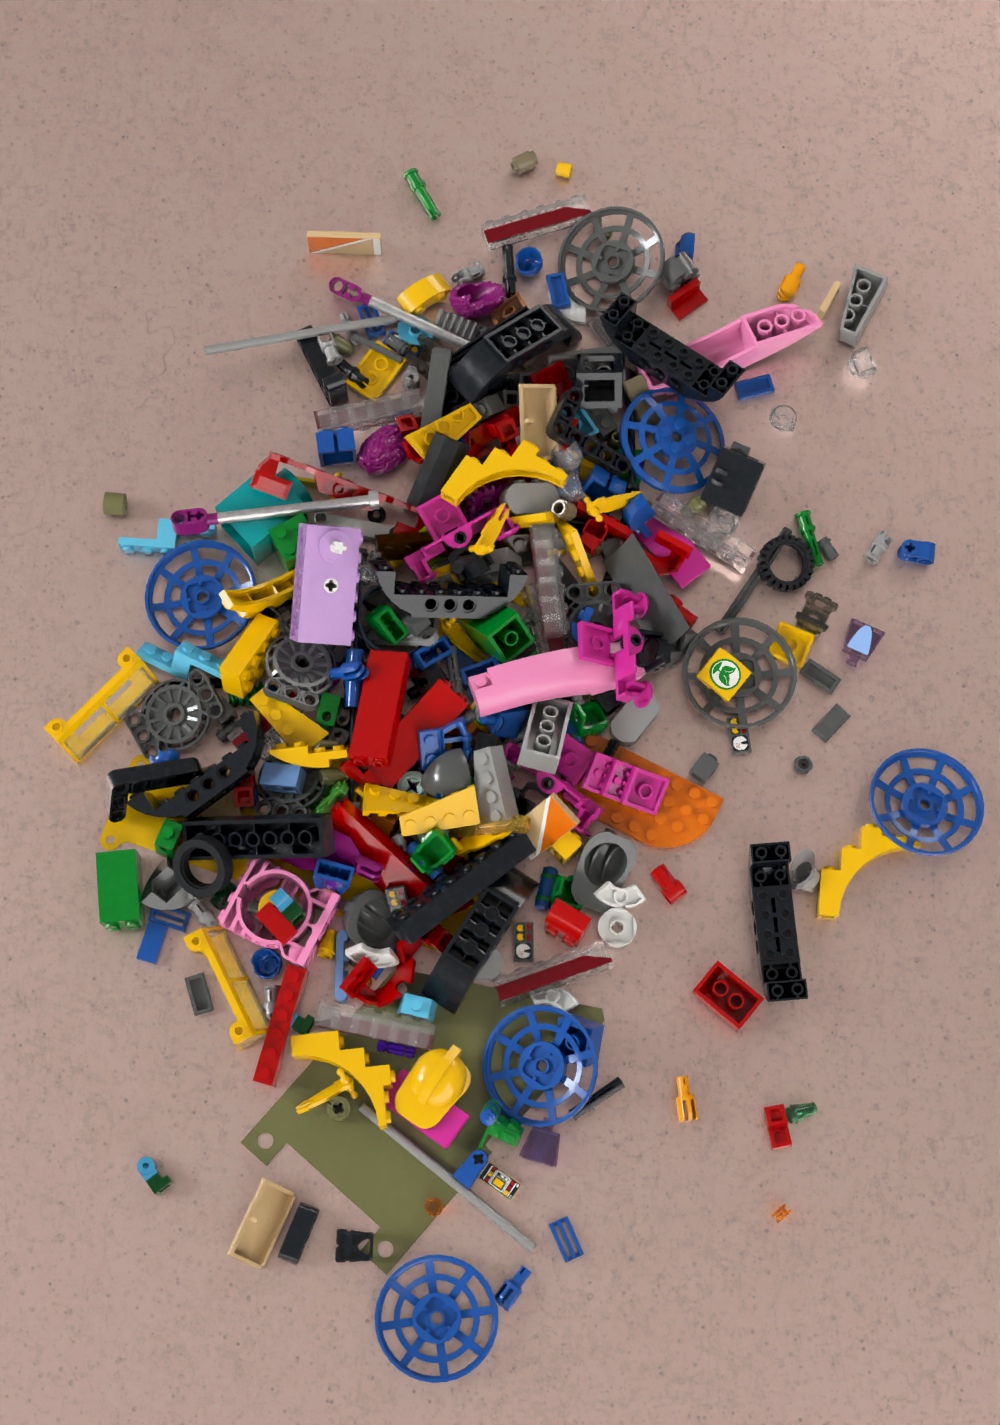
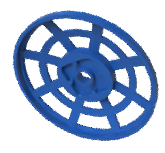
M670 387L656 390L651 389L632 401L621 419L619 428L620 447L623 456L627 457L631 462V470L644 483L661 492L686 494L697 491L706 485L709 476L704 479L700 468L705 464L710 453L716 456L719 455L722 447L725 446L724 434L715 414L703 401L689 398L705 410L708 414L705 417H702L694 408L685 404V397ZM659 392H671L678 394L677 401L657 403L650 395ZM644 399L650 408L645 412L640 423L629 421L634 408ZM676 406V415L667 416L662 407ZM684 409L692 413L698 420L691 424L690 421L684 418ZM655 411L661 421L656 426L646 424L649 416ZM712 421L719 436L720 449L712 445L711 433L707 425ZM702 426L706 434L707 443L699 440L696 430ZM627 429L639 430V442L643 452L636 457H633L628 444ZM645 432L653 433L655 445L648 448L645 440ZM672 434L678 435L679 441H674ZM696 447L705 450L702 459L698 463L692 455ZM659 451L662 455L669 458L668 464L661 463L653 454ZM648 458L654 466L664 471L663 483L648 475L639 466V463ZM684 458L687 459L690 465L688 468H675L676 460ZM693 472L698 482L688 486L670 485L673 474L686 475Z
M213 540L191 541L172 549L163 556L151 572L145 591L147 615L159 635L177 647L181 644L177 639L184 632L194 636H206V646H196L202 650H211L223 646L238 636L247 626L250 619L240 617L236 611L227 610L222 605L219 593L224 590L220 581L225 573L231 577L235 587L226 590L245 589L257 585L254 573L244 557L232 547ZM198 548H214L222 550L227 554L222 563L210 559L200 560ZM187 551L191 552L193 561L182 566L174 574L165 569L166 565L175 557ZM234 557L246 569L250 578L249 582L240 585L236 574L229 568ZM202 566H213L219 569L215 576L212 577L203 574ZM192 568L195 569V577L187 582L180 579V576ZM159 575L169 580L165 590L164 603L153 604L154 587ZM176 585L182 589L180 600L170 601L172 589ZM206 593L208 595L207 600L199 602V596ZM183 608L188 614L182 623L175 618L172 609ZM166 610L170 621L177 627L170 636L161 628L154 612ZM219 613L227 617L222 624L215 628L212 627V618L216 617ZM194 619L204 620L205 630H193L188 627ZM232 621L241 625L229 637L214 644L213 634L226 628Z
M915 748L903 750L890 756L877 769L869 788L870 809L881 831L896 845L918 855L944 856L959 851L971 842L982 825L984 801L975 778L956 759L936 750ZM924 757L937 760L933 771L923 768L910 769L907 758ZM900 761L903 772L895 776L889 785L879 779L886 768ZM944 765L950 766L959 773L968 786L958 790L949 779L941 774ZM913 775L929 776L930 780L928 783H916ZM906 778L909 788L903 794L894 789V786ZM939 780L946 785L951 793L944 795L941 790L935 787L937 781ZM876 786L885 792V814L878 815L875 808L874 791ZM970 793L973 794L975 799V821L963 818L964 804L962 797ZM890 796L901 801V810L892 812ZM956 800L957 816L947 813L948 802ZM920 802L927 803L929 809H923L920 806ZM905 817L912 824L910 832L904 829L896 819ZM942 820L954 823L953 827L944 834H942L937 826ZM891 821L898 831L908 837L906 844L891 834L882 822ZM960 825L972 828L965 840L953 848L946 840L959 829ZM919 828H930L935 837L918 836ZM915 840L925 843L939 842L944 851H926L914 848L913 846Z
M526 1006L507 1015L490 1034L483 1054V1079L491 1099L498 1101L501 1111L507 1117L514 1118L519 1123L527 1126H554L575 1116L590 1099L598 1076L597 1051L588 1030L572 1014L553 1006ZM534 1012H553L565 1018L561 1027L545 1023L538 1024ZM522 1015H527L530 1026L520 1030L512 1039L501 1034L504 1028L513 1020ZM572 1022L582 1031L591 1050L580 1052L576 1041L567 1032ZM541 1029L557 1032L552 1043L542 1041ZM532 1032L534 1043L526 1048L517 1043L523 1036ZM564 1038L571 1044L575 1054L565 1056L559 1048ZM498 1041L507 1046L503 1058V1071L491 1073V1057L494 1045ZM512 1051L521 1055L519 1068L510 1069ZM593 1058V1075L589 1089L586 1091L579 1086L583 1071L582 1060ZM541 1060L547 1063V1068L543 1072L538 1067ZM577 1062V1072L573 1081L565 1075L567 1064ZM521 1076L527 1084L523 1093H520L516 1088L512 1077ZM505 1079L509 1090L518 1099L511 1109L500 1098L493 1081ZM560 1083L567 1086L569 1090L555 1100L553 1088ZM534 1089L545 1090L546 1102H537L529 1099ZM574 1092L582 1098V1101L572 1111L557 1118L555 1106L565 1102ZM524 1104L535 1108H547L549 1120H532L522 1117L518 1113Z
M427 1255L405 1263L387 1280L377 1300L375 1329L384 1354L398 1370L420 1381L431 1383L448 1382L470 1373L486 1358L497 1334L498 1307L490 1285L473 1266L452 1256ZM433 1261L453 1263L466 1269L460 1280L449 1275L435 1274ZM425 1263L426 1276L414 1280L406 1288L396 1282L397 1278L408 1269ZM472 1276H475L484 1287L491 1306L478 1308V1303L473 1293L466 1286ZM436 1280L447 1281L454 1284L455 1287L449 1295L438 1293ZM428 1282V1295L418 1299L411 1293L418 1285ZM391 1288L400 1295L395 1306L394 1320L381 1322L383 1303L387 1292ZM461 1291L469 1298L472 1309L460 1310L455 1302ZM406 1299L415 1306L412 1318L400 1319L401 1308ZM434 1312L442 1314L443 1320L440 1324L432 1323L431 1315ZM492 1314L491 1332L483 1349L474 1342V1339L479 1329L480 1316ZM474 1317L471 1334L467 1337L459 1330L461 1319ZM414 1327L418 1338L412 1346L405 1339L401 1328ZM395 1329L400 1343L407 1350L401 1361L389 1349L383 1335L384 1330ZM455 1337L463 1343L462 1347L446 1355L444 1342ZM426 1341L436 1344L438 1356H428L418 1351ZM468 1348L478 1355L466 1368L456 1373L448 1374L447 1361L459 1357ZM413 1357L425 1362L439 1363L440 1376L420 1374L412 1371L407 1366Z

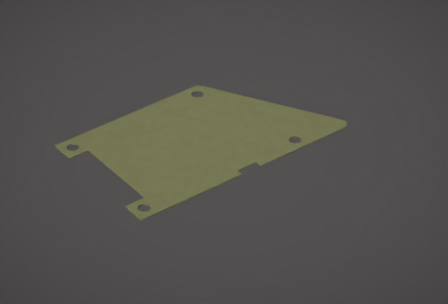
M396 970L392 971L377 989L384 987ZM415 972L411 985L407 982H402L407 987L406 993L428 998L421 994L430 975ZM473 983L465 994V999L455 1015L440 1005L437 1006L433 1024L398 1016L397 1010L400 998L381 1008L364 1003L351 1017L353 1019L432 1035L434 1040L431 1050L438 1048L449 1050L453 1044L462 1050L460 1059L470 1071L471 1082L468 1090L454 1105L470 1117L447 1150L387 1108V1111L391 1112L392 1123L390 1124L452 1175L468 1159L471 1153L478 1150L488 1127L480 1120V1111L484 1108L485 1103L491 1100L486 1089L482 1070L486 1043L494 1028L507 1015L520 1008L534 1005L529 994L522 993L500 1001L495 987ZM579 1004V1006L568 1011V1013H573L600 1024L605 1021L602 1008ZM534 1012L538 1024L545 1023L557 1026L558 1017L562 1016L553 1012ZM522 1015L513 1020L504 1028L501 1034L512 1039L520 1030L530 1026L527 1015ZM540 1030L542 1041L551 1043L554 1041L556 1032ZM339 1032L340 1036H344L345 1048H341L342 1050L364 1047L366 1053L370 1055V1065H367V1067L390 1065L391 1070H395L396 1077L402 1068L410 1072L417 1060L424 1053L428 1052L416 1049L414 1058H408L406 1055L390 1054L387 1051L380 1052L377 1051L379 1040ZM532 1032L523 1036L517 1043L524 1048L534 1043ZM498 1041L494 1045L491 1057V1073L503 1071V1058L507 1046ZM512 1051L510 1057V1069L519 1068L521 1055L515 1051ZM313 1060L241 1143L266 1166L288 1143L380 1226V1229L373 1237V1258L371 1261L387 1275L458 1192L359 1111L364 1102L375 1110L363 1086L345 1071V1075L353 1078L354 1090L358 1093L356 1099H352L350 1093L346 1092V1090L338 1094V1096L347 1099L351 1105V1114L347 1120L336 1122L328 1116L326 1106L329 1101L298 1114L295 1107L340 1079V1076L336 1073L338 1067L326 1062ZM521 1076L512 1077L516 1088L520 1093H523L527 1084ZM505 1079L493 1081L500 1098L511 1109L518 1099L509 1090ZM534 1089L529 1099L536 1101L545 1090ZM524 1104L518 1114L523 1117L531 1106ZM501 1111V1114H502L503 1116H505V1117L508 1118V1119H511V1118L507 1117V1116ZM262 1133L272 1135L273 1144L270 1148L263 1149L258 1145V1137ZM490 1134L487 1135V1138L481 1148V1150L484 1151L487 1154V1156H489L492 1153V1151L485 1146V1144L492 1137ZM480 1154L479 1156L474 1155V1163L476 1165L478 1163L482 1164L484 1162L482 1159L483 1154ZM370 1241L361 1249V1252L366 1255L369 1253ZM382 1241H389L393 1245L391 1256L381 1257L378 1254L377 1247Z

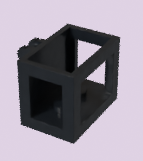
M578 353L577 387L583 391L584 395L578 409L607 408L610 414L617 413L619 408H622V353ZM614 361V370H585V362ZM589 380H614V381H589Z
M726 445L723 446L700 500L742 517L766 463Z

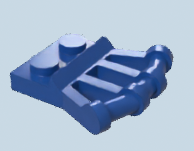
M459 717L443 727L417 731L421 770H426L437 757L453 750H445V744L463 741L461 749L467 763H469L470 756L473 753V747H471L472 734L469 733L465 725L466 720L464 717ZM456 727L461 732L460 735L444 737L445 733Z

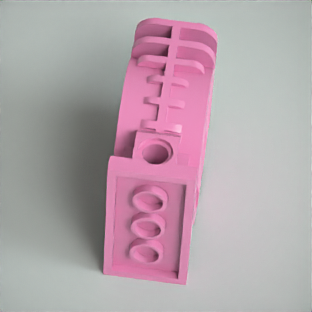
M249 859L245 875L241 874L237 881L239 886L235 892L232 891L227 900L229 904L226 910L222 909L218 916V920H220L219 925L256 945L273 950H281L284 960L300 968L308 969L317 952L318 945L339 910L336 907L341 900V896L319 888L310 889L301 878L284 870L281 866L273 864L269 860ZM281 880L283 882L280 888L288 893L296 903L295 897L300 888L303 890L299 899L302 909L307 914L296 927L298 933L284 946L278 939L273 940L274 935L256 916L259 927L256 933L253 934L255 924L251 913H247L249 901H253L263 891L277 887ZM272 889V890H269V891L265 892L264 894H262V895L260 896V898H259L258 900L260 901L261 898H262L266 893H268V892H270V891H273V890H278V889ZM316 907L323 912L318 922L313 924ZM311 931L312 933L305 947L299 945L298 943Z

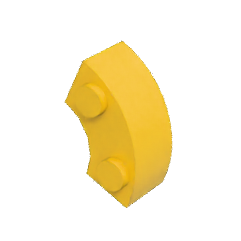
M435 273L412 284L397 297V301L405 311L419 316L429 306L444 301L451 288L440 273Z

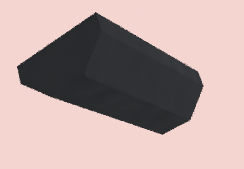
M435 431L406 502L416 508L440 495L441 489L468 454L471 446Z

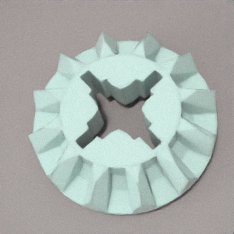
M416 771L405 773L398 781L397 790L425 796L427 792L420 786L423 774ZM409 780L413 784L418 783L416 786L418 793L413 790L408 791L410 788Z

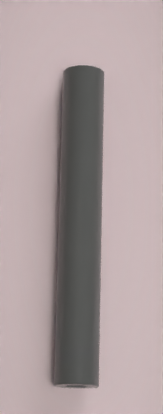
M357 333L352 337V340L399 364L404 360V357Z

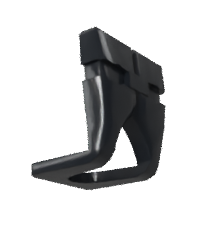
M338 1229L336 1235L338 1247L336 1248L335 1261H371L373 1258V1232ZM365 1239L370 1241L368 1255L361 1252L357 1247Z

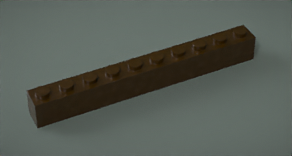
M555 523L520 528L512 536L504 540H496L494 542V550L508 547L513 552L531 551L530 529H533L545 550L566 549V544ZM428 531L375 535V553L377 557L385 558L388 561L402 560L434 542ZM479 532L476 533L470 541L479 539L481 534ZM457 536V540L461 541V537ZM442 542L446 551L433 558L448 557L455 549ZM466 550L462 552L459 556L470 555L475 553Z

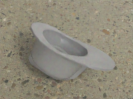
M804 849L792 861L791 888L813 893L820 880V872L815 867L813 851Z

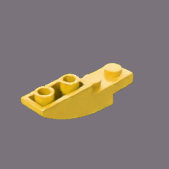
M305 741L293 742L294 745L286 746V743L274 744L275 747L269 750V754L287 763L304 767L325 768L333 765V759L348 758L350 747L345 748L344 745H335L333 749L326 750L325 747H316L312 751L311 743L305 744Z

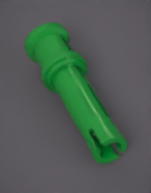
M411 168L406 171L403 178L410 184V190L417 194L430 219L436 220L441 216V213L427 192L425 181L421 180L417 168Z
M805 510L796 513L794 516L800 526L799 533L804 536V540L808 544L807 548L812 550L810 554L814 555L812 562L815 563L814 568L822 566L824 562L814 531L816 527L812 524L811 511Z

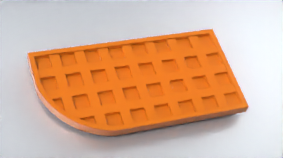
M597 734L583 738L585 747L592 752L597 751L602 754L609 740ZM618 746L613 758L670 779L656 816L581 788L584 777L576 787L577 790L605 810L598 819L599 822L646 846L658 849L678 848L697 840L710 828L724 801V798L621 746ZM562 776L560 780H566V778ZM565 789L556 794L564 804L579 811L574 807V804L562 796L566 791Z

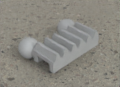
M439 309L434 321L435 325L469 341L475 339L481 327L476 322L459 317L451 312H446L443 309ZM433 336L429 343L435 344L440 339Z

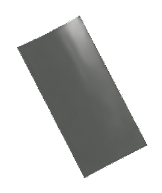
M632 533L602 563L612 580L619 583L622 589L632 591L633 594L643 592L647 595L649 601L648 610L637 622L642 629L663 632L664 636L661 638L668 640L672 645L689 629V625Z

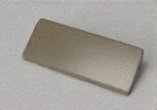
M643 374L623 382L631 403L639 395L649 391ZM644 399L634 408L639 423L645 412L650 408ZM654 411L649 416L646 424L656 426L661 419Z

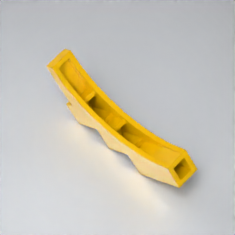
M523 440L511 457L505 450H499L495 447L483 465L477 458L466 455L441 489V498L458 507L465 497L477 488L491 481L518 476L541 479L563 488L567 483L568 475L563 469L552 466L547 459L539 458L540 449H538L536 444Z
M295 568L275 579L253 587L237 590L224 589L219 593L222 605L227 610L236 611L240 617L253 619L268 606H281L293 596Z
M865 824V826H862L859 830V848L857 849L855 845H845L839 850L838 870L833 866H825L824 869H820L816 918L836 920L839 917L843 894L853 875L871 860L886 853L905 849L896 845L885 834L882 835V831L877 825ZM903 835V837L896 838L906 844L908 837ZM915 840L913 847L918 849L920 842Z
M339 1031L290 1036L294 1060L321 1061L344 1069L346 1073L363 1086L371 1098L376 1110L380 1130L389 1129L388 1123H392L391 1112L387 1111L386 1103H390L389 1091H385V1089L393 1088L392 1082H396L395 1070H391L390 1065L367 1067V1065H370L369 1053H366L364 1047L342 1050L341 1048H345L344 1036H340Z

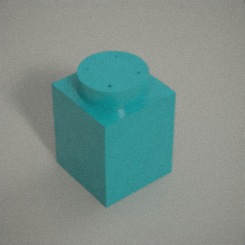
M283 468L275 476L293 482L286 500L251 488L252 476L220 502L215 509L218 513L312 502L313 500L297 477L288 469ZM303 514L308 522L307 514ZM296 515L221 524V527L258 566L274 553L268 530Z

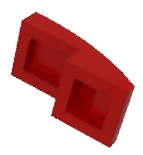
M413 414L395 418L398 428L403 435H408L420 429L422 416L415 418Z
M351 760L343 762L338 767L346 776L359 784L365 785V783L380 785L382 783L370 769L361 771Z
M255 774L237 788H234L235 808L255 806Z
M270 901L255 914L283 946L298 933L293 925Z
M784 1104L764 1107L772 1150L792 1147Z

